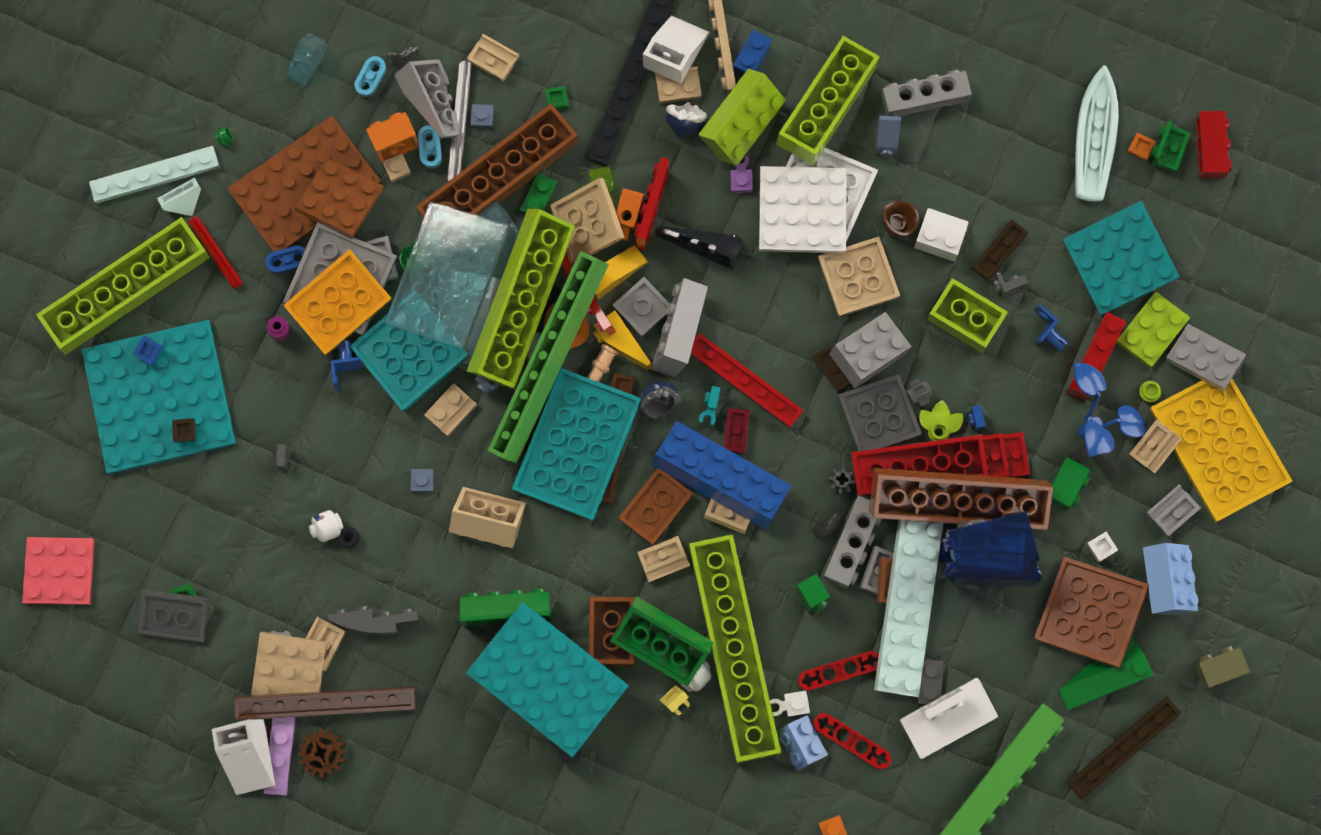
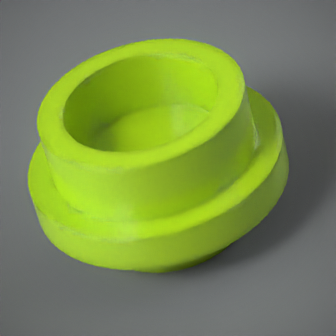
M1146 381L1140 386V397L1145 402H1155L1161 396V387L1154 381Z

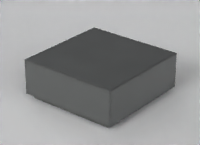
M278 444L276 451V466L279 470H287L289 449L284 444Z

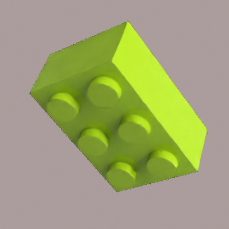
M952 278L930 312L927 320L983 354L1008 312Z

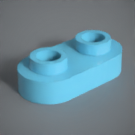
M377 56L370 57L362 67L355 81L356 92L361 97H370L376 92L386 73V65L382 58ZM374 67H379L377 72L372 71ZM364 85L370 86L368 90H363L362 88Z
M424 126L418 133L420 160L424 167L433 169L438 167L442 161L440 136L432 126ZM433 136V139L431 141H427L426 137ZM429 156L435 157L433 161L427 160Z

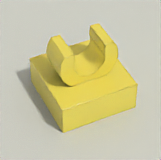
M677 685L660 699L666 708L677 715L682 714L678 710L682 703L687 707L690 706V703L686 700L689 697Z

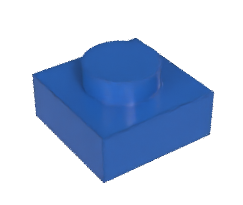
M143 335L133 355L154 366L164 346Z
M981 405L973 406L970 414H968L969 426H973L974 432L983 431L985 428Z

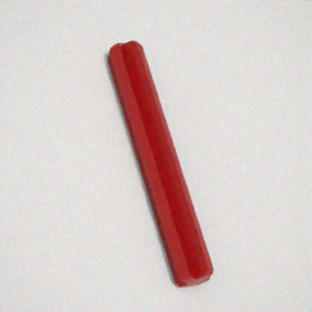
M199 217L191 218L188 221L189 225L233 289L240 287L243 284L242 280Z

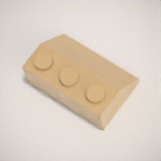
M462 487L452 510L449 532L459 536L478 539L479 541L498 544L502 547L513 548L526 503Z

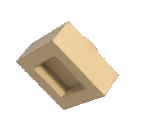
M402 153L383 161L391 182L411 175Z

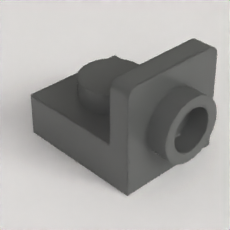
M1000 272L995 274L994 281H992L996 293H1000L1002 298L1024 290L1028 285L1025 275L1010 277L1006 280L1007 283H1005Z

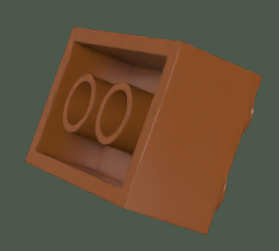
M590 597L589 655L605 667H634V655L611 642L614 633L635 600L634 597Z

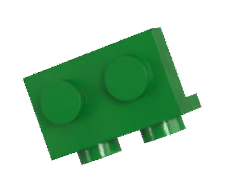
M1169 120L1159 130L1157 137L1161 139L1159 144H1155L1150 156L1154 158L1151 165L1176 173L1191 132L1172 126L1173 122Z

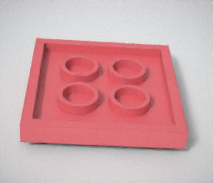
M27 537L22 603L91 605L95 540L93 538Z

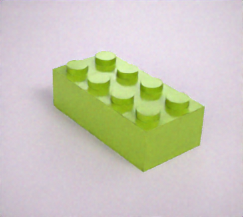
M748 69L698 135L720 161L737 166L786 99L764 73Z

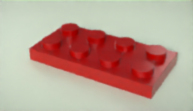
M661 157L659 164L655 163L652 173L653 183H649L646 193L647 203H643L640 212L641 223H637L634 232V241L637 242V249L646 251L669 175V159Z

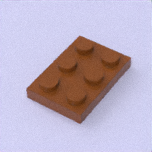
M657 468L618 517V520L653 546L690 500L693 493L673 477Z

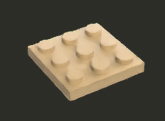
M598 178L550 205L555 217L575 225L566 249L572 264L575 263L580 251L592 256L625 238L604 178Z
M879 237L848 246L845 253H826L818 256V261L838 317L900 298L898 287Z
M260 632L251 696L320 692L327 642Z

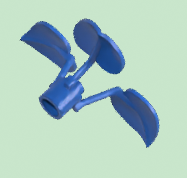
M1075 363L1072 365L1078 388L1088 396L1095 395L1088 413L1084 416L1086 421L1077 428L1079 436L1084 439L1088 457L1107 454L1113 450L1114 439L1111 433L1104 428L1115 423H1119L1120 431L1128 437L1139 438L1145 435L1148 430L1146 423L1140 413L1131 406H1121L1117 410L1118 418L1105 424L1102 423L1100 418L1091 417L1100 399V392L1106 390V381L1101 372L1091 365L1085 363Z

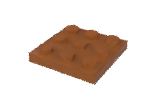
M327 158L296 204L295 211L353 239L382 194L384 186Z

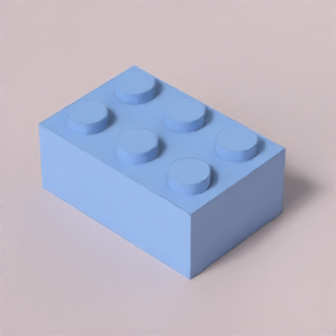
M1163 543L1143 547L1152 614L1178 615L1198 611V596L1195 592V575L1192 571V553L1189 545Z

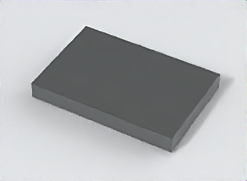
M143 589L141 591L137 634L203 643L205 641L209 598Z

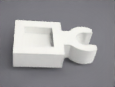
M806 691L784 694L785 701L779 699L770 700V704H777L779 706L777 712H772L773 716H779L783 711H787L788 717L810 713Z

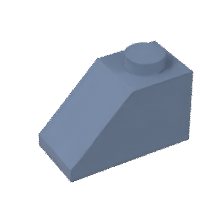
M879 116L875 139L876 154H880L883 157L896 155L901 117Z

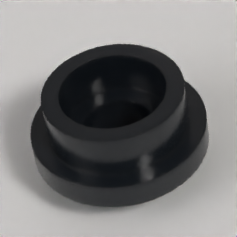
M345 527L341 530L337 539L341 547L353 549L358 545L360 536L356 529ZM347 535L353 536L351 542L345 541Z

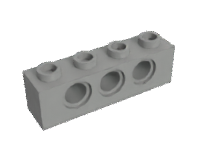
M959 70L950 71L947 75L943 76L938 74L931 75L919 81L918 79H911L905 84L900 85L892 83L885 86L881 94L886 116H903L969 102L972 96L966 71L960 72ZM947 85L952 90L946 92L941 87ZM928 90L931 95L924 96L921 94V91ZM907 94L910 100H903L900 95Z
M858 495L823 577L824 580L845 589L848 588L849 584H855L859 574L855 572L857 565H863L867 555L866 552H863L866 544L871 545L876 534L872 532L875 524L879 525L882 518H873L869 512L870 500ZM864 518L869 522V526L861 528L858 526L857 520ZM856 538L860 541L861 546L859 548H852L849 545V540ZM843 558L850 559L852 567H842L840 560Z

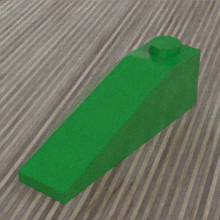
M1131 637L1120 669L1093 660L1058 691L1068 711L1152 677L1153 673L1144 653Z

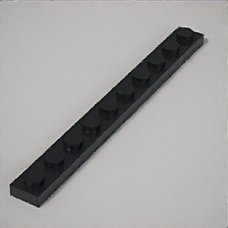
M674 0L650 1L587 160L606 167L608 166L647 69L643 67V53L652 37L665 24Z

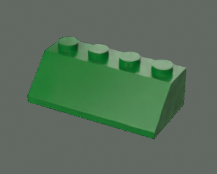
M543 588L532 589V593H523V590H512L510 594L501 595V592L493 591L488 592V596H479V593H467L465 597H460V622L463 627L505 624L522 602L546 621H552L550 593L545 592Z
M637 596L611 639L612 643L686 687L691 683L713 645V641Z

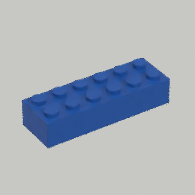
M676 421L657 451L652 466L740 516L747 518L765 530L768 529L791 488L790 484Z

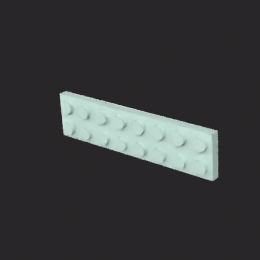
M898 520L874 687L876 691L919 697L943 528L942 522Z

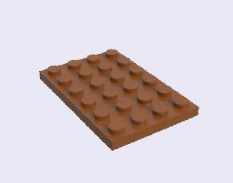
M333 116L327 118L227 188L273 252L292 247L314 231L317 222L296 212L295 206L327 158L382 184L379 177Z

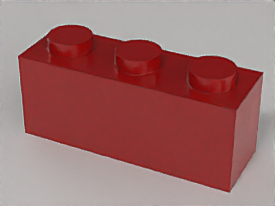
M1200 111L1195 118L1199 179H1225L1232 170V160L1228 159V151L1231 148L1230 138H1227L1229 118H1226L1225 111Z

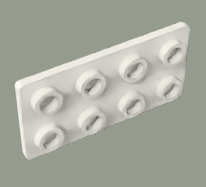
M974 678L901 718L900 722L919 758L923 759L994 720L998 715L980 680Z

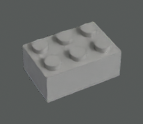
M885 312L837 343L829 355L853 387L856 388L905 356L912 346Z

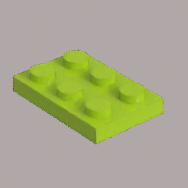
M1155 291L1116 343L1151 369L1190 317Z

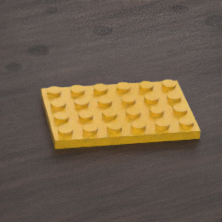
M1231 379L1224 392L1204 381H1200L1149 409L1155 420L1160 421L1182 438L1173 451L1215 523L1292 482L1291 477L1233 379Z

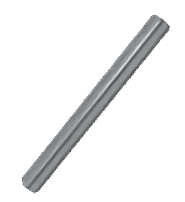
M468 61L459 63L454 111L459 135L452 137L448 182L457 176L462 169L472 68L471 62Z

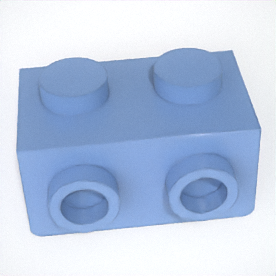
M808 715L787 724L777 731L780 741L787 750L790 760L797 771L828 755Z

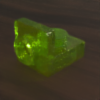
M610 166L589 170L590 182L598 178H604L609 194L614 193Z

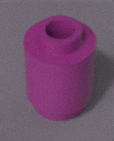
M275 316L268 321L267 331L274 341L284 342L290 337L291 328L285 318Z

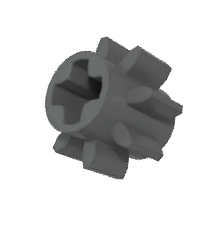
M919 379L910 382L908 385L910 389H907L906 393L911 404L918 403L919 407L928 404L930 401L929 397L933 395L929 384L926 381L920 383Z
M842 467L839 472L833 469L834 477H828V481L833 482L830 490H838V495H841L844 490L850 493L849 485H855V481L850 479L853 472H845V467ZM839 477H844V481H846L844 485H839Z

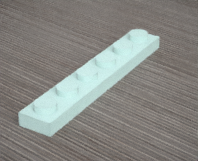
M210 146L89 181L94 202L97 204L220 168L215 148Z

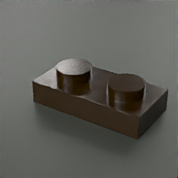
M829 345L814 355L812 360L838 393L851 383L829 355L833 349Z

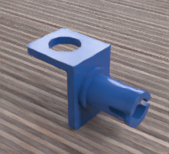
M1042 305L1034 307L1033 310L1048 325L1033 343L1037 345L1046 339L1060 352L1065 347L1064 345H1067L1068 340L1064 339L1054 330V326L1059 320Z
M344 341L345 349L343 342L337 346L339 360L331 361L332 380L335 391H339L337 372L363 368L360 357L352 358L350 341Z

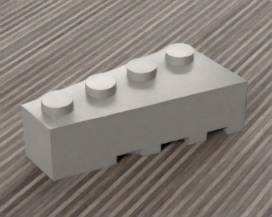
M683 278L679 284H675L672 291L674 298L667 310L668 317L662 328V335L651 366L652 370L675 378L688 364L708 286Z

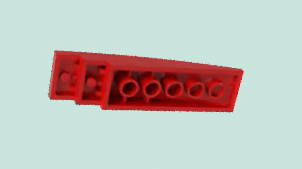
M1023 432L986 436L981 434L851 452L857 495L859 496L871 495L874 468L1008 478L1030 476Z

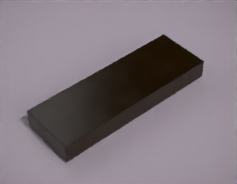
M1011 219L974 264L972 270L989 282L1029 232Z

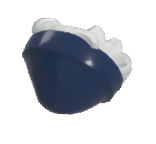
M689 102L684 106L668 105L666 107V121L679 138L692 136L702 129L707 120V114L699 109L697 105L692 107Z

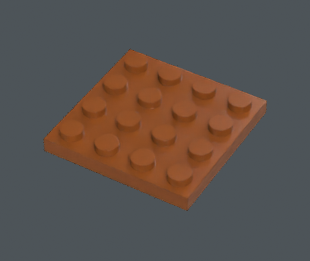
M1064 557L1034 639L1120 669L1147 595L1149 584Z

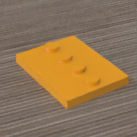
M349 249L283 306L321 351L328 355L388 304L392 298Z

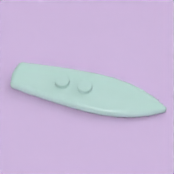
M1105 65L1095 74L1087 87L1080 107L1077 124L1075 192L1077 198L1089 202H1097L1104 199L1118 130L1117 94L1113 79Z

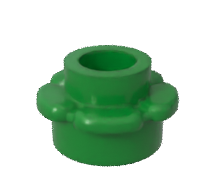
M226 126L217 128V133H215L216 141L219 145L229 146V143L233 142L230 130Z

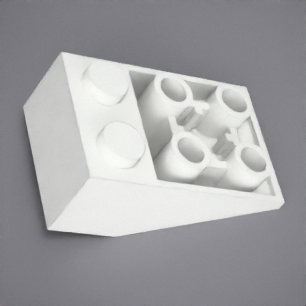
M671 16L652 37L644 51L643 67L682 83L707 39L709 32Z
M248 719L212 729L215 752L236 795L275 786L264 719Z

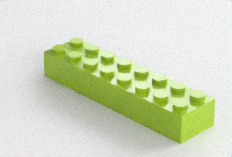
M527 209L467 372L502 387L515 388L575 225L540 209Z
M181 217L40 311L36 316L58 348L66 355L210 257Z

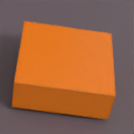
M1136 133L1127 153L1146 162L1156 141Z

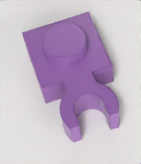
M745 155L744 163L734 166L736 170H730L731 193H750L753 191L752 169L746 170L749 163L747 155Z

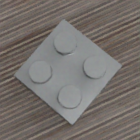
M643 277L618 299L612 307L642 338L667 316L670 303Z

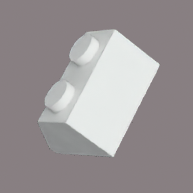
M928 208L914 248L955 262L968 221Z

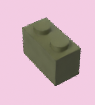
M1230 646L1220 650L1221 655L1213 657L1211 653L1199 658L1200 662L1195 664V668L1204 690L1250 673L1241 648L1233 649Z

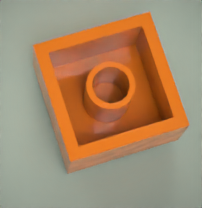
M406 112L402 114L395 113L388 120L374 122L369 126L370 128L366 129L380 164L401 153L404 155L419 148L416 133Z

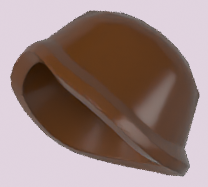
M894 201L887 204L883 209V226L891 236H908L919 224V213L908 202Z

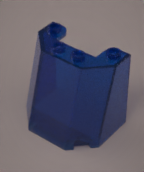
M1025 511L947 531L946 538H943L944 543H940L938 560L939 562L943 561L946 577L954 585L1033 587L1042 580L1037 561H1040L1039 553L1027 512Z

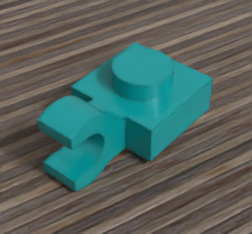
M712 386L711 392H706L704 404L708 405L706 411L700 414L699 424L703 423L704 417H710L711 426H714L720 387Z

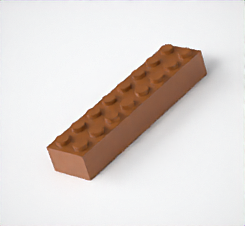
M552 104L548 105L417 205L418 215L444 246L533 179L538 173L542 172L579 143L577 133Z
M874 468L869 512L873 518L960 524L961 520L967 523L972 520L982 519L990 521L991 526L1048 530L1053 486L1047 480Z

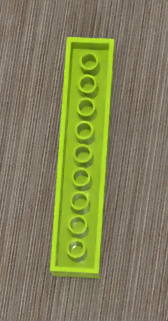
M733 534L689 543L709 640L713 641L711 651L736 764L780 755V745Z

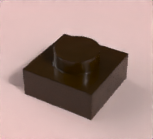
M194 418L172 420L174 443L197 441L196 420Z

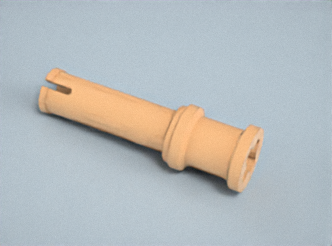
M605 344L600 346L601 351L596 360L592 361L591 366L593 367L587 378L597 382L601 380L604 373L609 372L612 360L619 354L616 350Z

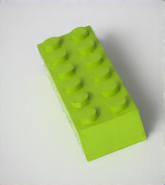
M843 36L779 132L776 145L814 165L877 68L880 56Z

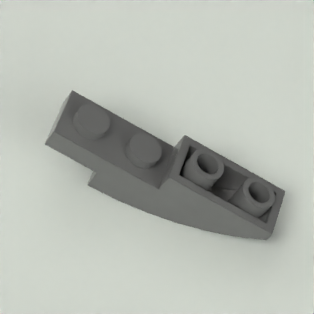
M368 606L356 607L355 611L346 612V609L334 610L333 614L327 615L331 623L341 628L375 636L399 635L398 626L420 623L419 614L417 611L413 612V609L400 610V614L391 615V612L378 613V617H375L374 611L368 609Z

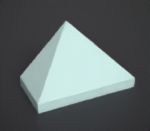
M193 178L160 196L157 200L163 210L192 216L201 188L196 179Z

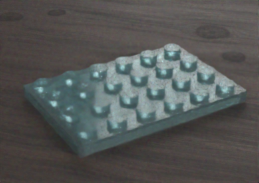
M430 201L385 323L465 350L510 227Z

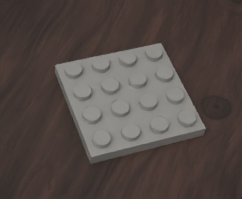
M317 222L283 302H288L349 249L383 288L398 256L354 237L350 239ZM371 318L368 321H366L362 326H360L355 332L363 335L366 332V329L369 325Z

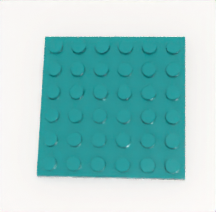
M209 319L144 334V336L164 346L154 366L133 355L143 335L82 349L104 464L108 475L237 445ZM194 418L196 420L197 441L174 443L172 420Z

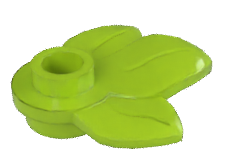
M941 400L933 407L931 412L921 410L919 421L921 426L928 431V436L932 441L948 439L950 434L960 429L963 423V414L955 413L950 415L948 406ZM940 429L943 434L937 436L935 430Z

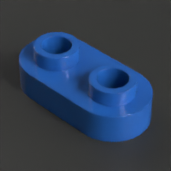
M293 246L271 252L266 257V266L273 274L297 270L300 261H295V257H303L306 249L301 246ZM276 261L281 262V265L279 267L274 266V263Z

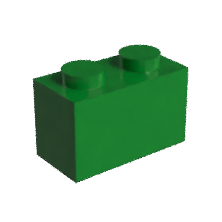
M1067 457L1051 483L1053 486L1051 503L1065 511L1071 506L1075 507L1081 497L1077 495L1080 488L1085 489L1091 478L1087 476L1090 469Z
M817 574L799 583L795 589L808 614L812 611L817 614L828 605L827 602L830 595Z

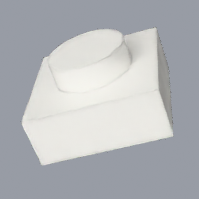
M1107 532L1087 543L1098 563L1118 551Z

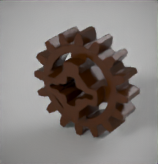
M319 729V734L317 735L312 730V737L304 736L303 738L306 743L298 745L303 749L302 752L297 753V756L303 757L299 764H306L304 771L307 773L312 770L311 776L313 777L320 773V777L325 778L326 772L333 776V769L341 770L338 766L339 762L345 763V760L341 758L342 755L347 754V751L341 750L345 743H338L340 736L337 734L332 737L331 730L324 734V730ZM321 739H328L333 743L325 745ZM313 744L311 753L307 754L309 746ZM319 746L323 750H327V752L324 754L325 760L317 756L320 753ZM337 752L334 762L331 763L332 755ZM320 762L323 768H316L311 763Z

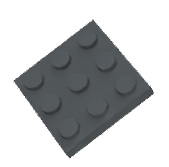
M900 374L841 393L837 396L857 451L891 447L922 435Z

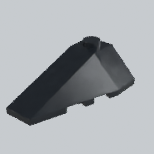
M657 226L655 230V236L731 270H734L745 244L742 238L735 234L727 235L725 233Z

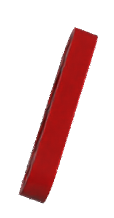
M868 651L806 670L799 675L798 685L803 691H813L877 670L879 654L875 651ZM868 656L877 659V662L874 664L875 667L867 664L863 666L865 671H860V663L857 659L861 658V663L867 661ZM853 662L857 668L856 672L847 674L844 670L845 663ZM827 668L833 669L835 672V678L831 681L823 677V671ZM819 671V679L822 684H818V680L813 681L811 687H808L807 684H802L805 675L813 678L817 676L815 672Z
M821 713L815 717L813 727L819 734L878 770H883L890 765L891 755L884 748L829 714ZM827 718V724L833 727L834 723L838 725L834 729L832 736L828 734L831 730L827 727L819 728L820 723L817 722L818 719L823 720ZM840 729L846 730L849 734V738L845 742L839 741L836 737V733ZM859 741H864L868 745V750L864 754L858 753L855 749V745ZM872 747L876 748L873 752L878 756L881 754L885 755L886 764L881 763L878 765L876 763L877 759L871 756L870 760L866 758L871 753Z

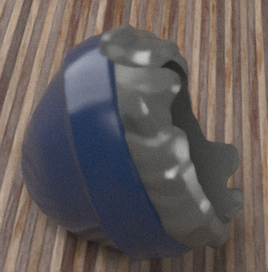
M655 381L646 386L641 393L640 407L648 418H665L666 414L676 408L682 399L673 384Z

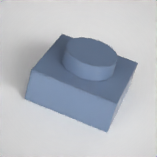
M472 104L471 127L492 128L494 106Z
M411 469V492H433L434 470Z

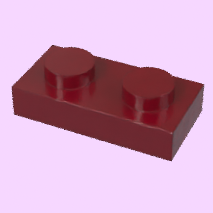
M728 408L724 448L735 454L745 455L750 410Z

